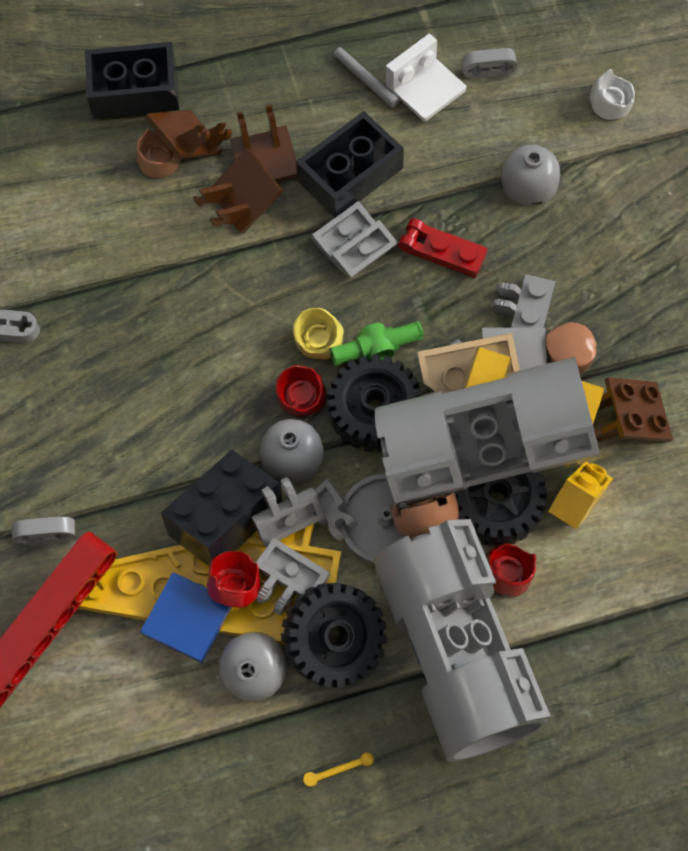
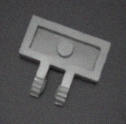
M525 274L522 289L515 284L500 282L496 287L498 295L517 300L518 303L515 305L512 301L495 299L492 301L491 308L499 314L514 317L511 328H544L556 281Z
M288 477L280 480L282 490L288 499L279 504L276 502L277 499L274 492L269 487L262 489L269 509L252 516V519L265 547L269 545L273 538L279 541L325 518L318 496L312 487L296 495Z
M273 538L256 562L259 564V571L269 577L258 593L256 600L261 604H265L279 583L287 589L276 602L274 612L282 615L291 604L295 594L303 595L308 588L326 583L330 578V572Z

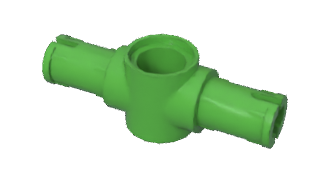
M419 321L394 329L391 326L385 328L382 323L370 324L358 333L354 341L330 348L332 363L336 367L352 360H357L362 356H366L367 360H371L372 355H379V360H384L385 356L392 358L400 346L423 340V329Z

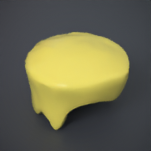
M309 308L302 311L295 319L293 324L294 340L298 350L304 356L318 360L330 359V348L342 345L343 327L327 310L323 308Z

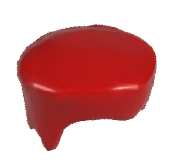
M294 365L283 370L277 377L275 386L276 400L279 406L289 415L296 417L308 416L319 411L326 404L325 384L322 381V377L313 368Z
M507 543L490 550L486 554V559L496 581L493 584L494 591L508 597H516L526 592L535 576L536 555Z
M225 551L215 556L210 563L206 586L208 595L215 602L237 608L247 607L258 597V593L261 590L259 564L254 563L248 554L241 551Z

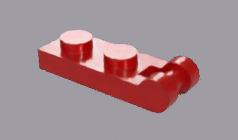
M411 218L406 226L407 233L401 236L398 242V247L402 251L470 277H477L486 258L487 247L427 226L419 219ZM417 237L425 239L424 244L417 242Z

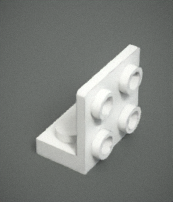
M430 33L386 65V88L424 122L428 121L466 92V85L436 59L437 40Z

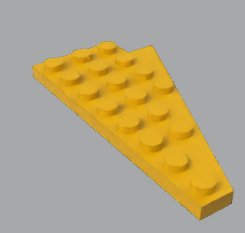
M314 523L279 540L330 572V578L326 583L337 582L342 556L341 551L310 546ZM256 531L236 551L248 554L252 561L256 563L267 547L264 546L258 531ZM181 545L115 559L112 566L78 609L146 621L172 572L206 587L209 566ZM259 571L262 589L269 577ZM278 583L265 604H261L255 599L247 607H232L218 634L237 637L246 632H263L273 637L280 644L285 645L281 641V633H284L285 628L282 627L283 619L288 617L287 609L282 615H278L274 612L276 602L287 588ZM295 594V596H294V598H293V600H292V602H291V604H290L289 606H293V605L296 603V602L294 601V599H295L298 595Z

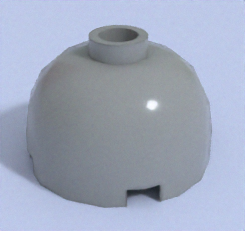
M524 145L511 152L501 169V183L505 195L513 202L524 206H532V203L541 201V204L548 202L555 196L560 184V164L555 155L547 148L539 145Z
M286 419L278 421L267 429L261 440L259 454L262 467L269 476L278 481L288 477L292 485L306 483L316 476L324 458V449L321 437L313 426L302 420Z
M246 632L233 638L223 649L219 660V676L224 688L234 697L244 701H262L273 696L283 685L288 674V657L284 654L283 646L273 637L263 632Z

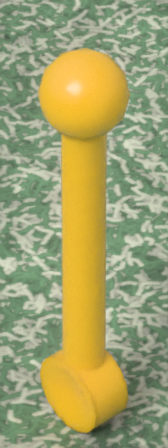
M365 752L359 759L317 774L308 772L304 775L303 781L307 787H314L319 780L360 765L370 766L374 762V757L371 753Z

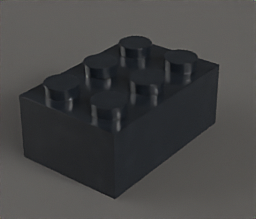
M172 42L85 50L86 92L93 119L180 110L177 63Z
M363 111L296 161L297 180L336 218L403 169L404 148Z
M231 449L161 512L167 534L210 567V563L215 556L225 551H236L257 531L252 516L269 509L262 489L269 487L276 496L277 504L283 502L280 484L277 480Z

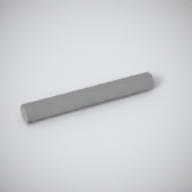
M339 47L335 50L333 56L391 108H395L399 104L400 99L343 48Z

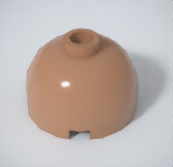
M455 493L409 503L408 506L400 508L399 502L390 507L397 531L403 538L409 535L410 540L416 536L430 533L428 529L430 527L440 525L446 520H458L459 518Z

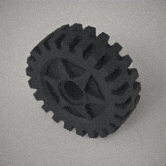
M372 355L371 360H367L366 356L359 357L356 364L353 360L348 362L347 368L344 369L342 367L337 372V378L333 377L331 388L328 390V413L337 435L340 433L341 439L346 443L350 441L354 448L359 449L360 446H363L364 451L371 452L372 448H377L378 452H381V439L377 437L375 425L376 407H372L367 403L371 400H379L382 402L380 406L422 396L419 382L416 377L413 378V372L409 368L404 369L402 362L397 360L396 363H392V358L385 356L384 360H379V355Z
M531 471L470 486L466 490L454 492L458 503V520L471 519L477 537L481 540V544L488 545L489 542L494 543L495 546L506 542L508 544H515L518 539L523 540L537 527L545 510L547 487H545L543 474L540 475L539 472L532 473ZM498 491L505 496V499L496 501L489 494Z
M323 583L318 584L317 587L308 588L305 590V594L298 595L294 599L296 603L293 606H289L286 611L288 617L283 619L282 627L285 629L284 633H281V641L285 644V647H283L284 654L289 658L288 662L297 670V673L321 686L343 688L345 685L352 686L357 684L358 679H365L370 675L368 673L370 669L375 670L379 664L376 662L377 658L383 657L385 651L381 647L382 643H387V636L383 634V630L387 629L386 621L381 620L383 613L380 608L375 606L376 602L372 597L367 596L364 591L350 585ZM334 626H337L340 632L339 638L331 644L328 638L329 631Z

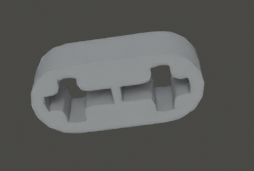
M510 48L473 51L465 54L461 60L464 75L470 79L506 76L516 71L518 67L515 51Z
M0 309V341L30 343L38 337L40 327L31 313ZM25 323H29L31 328H25L24 332H20L19 328L24 327Z
M69 517L18 520L12 524V542L16 544L56 543L70 541L75 538V520Z

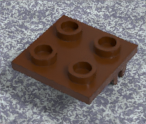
M272 105L265 106L270 131L248 136L243 111L237 112L241 136L230 139L235 160L248 148L276 182L297 177V158L287 126L277 127Z
M191 110L148 113L145 117L155 133L161 137L178 159L221 154L223 148L220 144L223 141L229 140L232 135L231 128L225 129L223 132L226 122L218 123L215 127L207 130L205 125L199 121Z
M246 148L210 188L199 190L202 196H194L193 201L198 206L205 203H218L223 209L216 211L219 216L218 218H210L212 225L218 227L222 224H234L244 234L278 198L283 189L250 149Z
M612 377L604 380L607 392L602 395L598 410L614 405L617 420L601 429L594 430L598 442L617 435L620 436V439L659 442H670L673 440L657 382Z

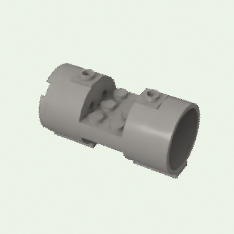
M575 357L509 373L508 377L447 393L438 391L375 408V425L377 437L381 439L384 456L382 460L386 479L395 503L400 502L401 505L466 490L470 486L531 471L536 473L600 457Z
M471 519L446 520L440 525L428 528L430 533L416 536L411 540L408 535L383 549L373 560L375 571L396 627L401 632L408 631L409 638L420 661L421 670L426 677L428 684L423 687L421 694L448 762L474 758L515 743L542 729L548 723L547 718L550 717L523 648L510 649L490 600L494 594L493 584L496 581Z

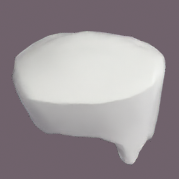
M609 69L598 78L591 89L589 99L591 108L595 114L603 119H621L632 109L635 91L629 81L614 75L613 70Z

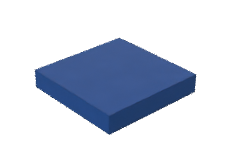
M172 572L140 633L202 664L232 607L215 602L208 595L206 587Z

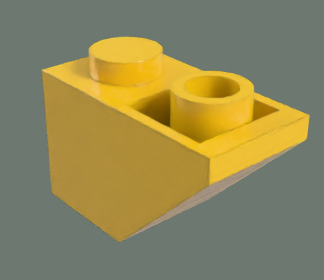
M585 461L566 480L548 512L577 529L593 510L613 478L607 475L606 470L601 466Z

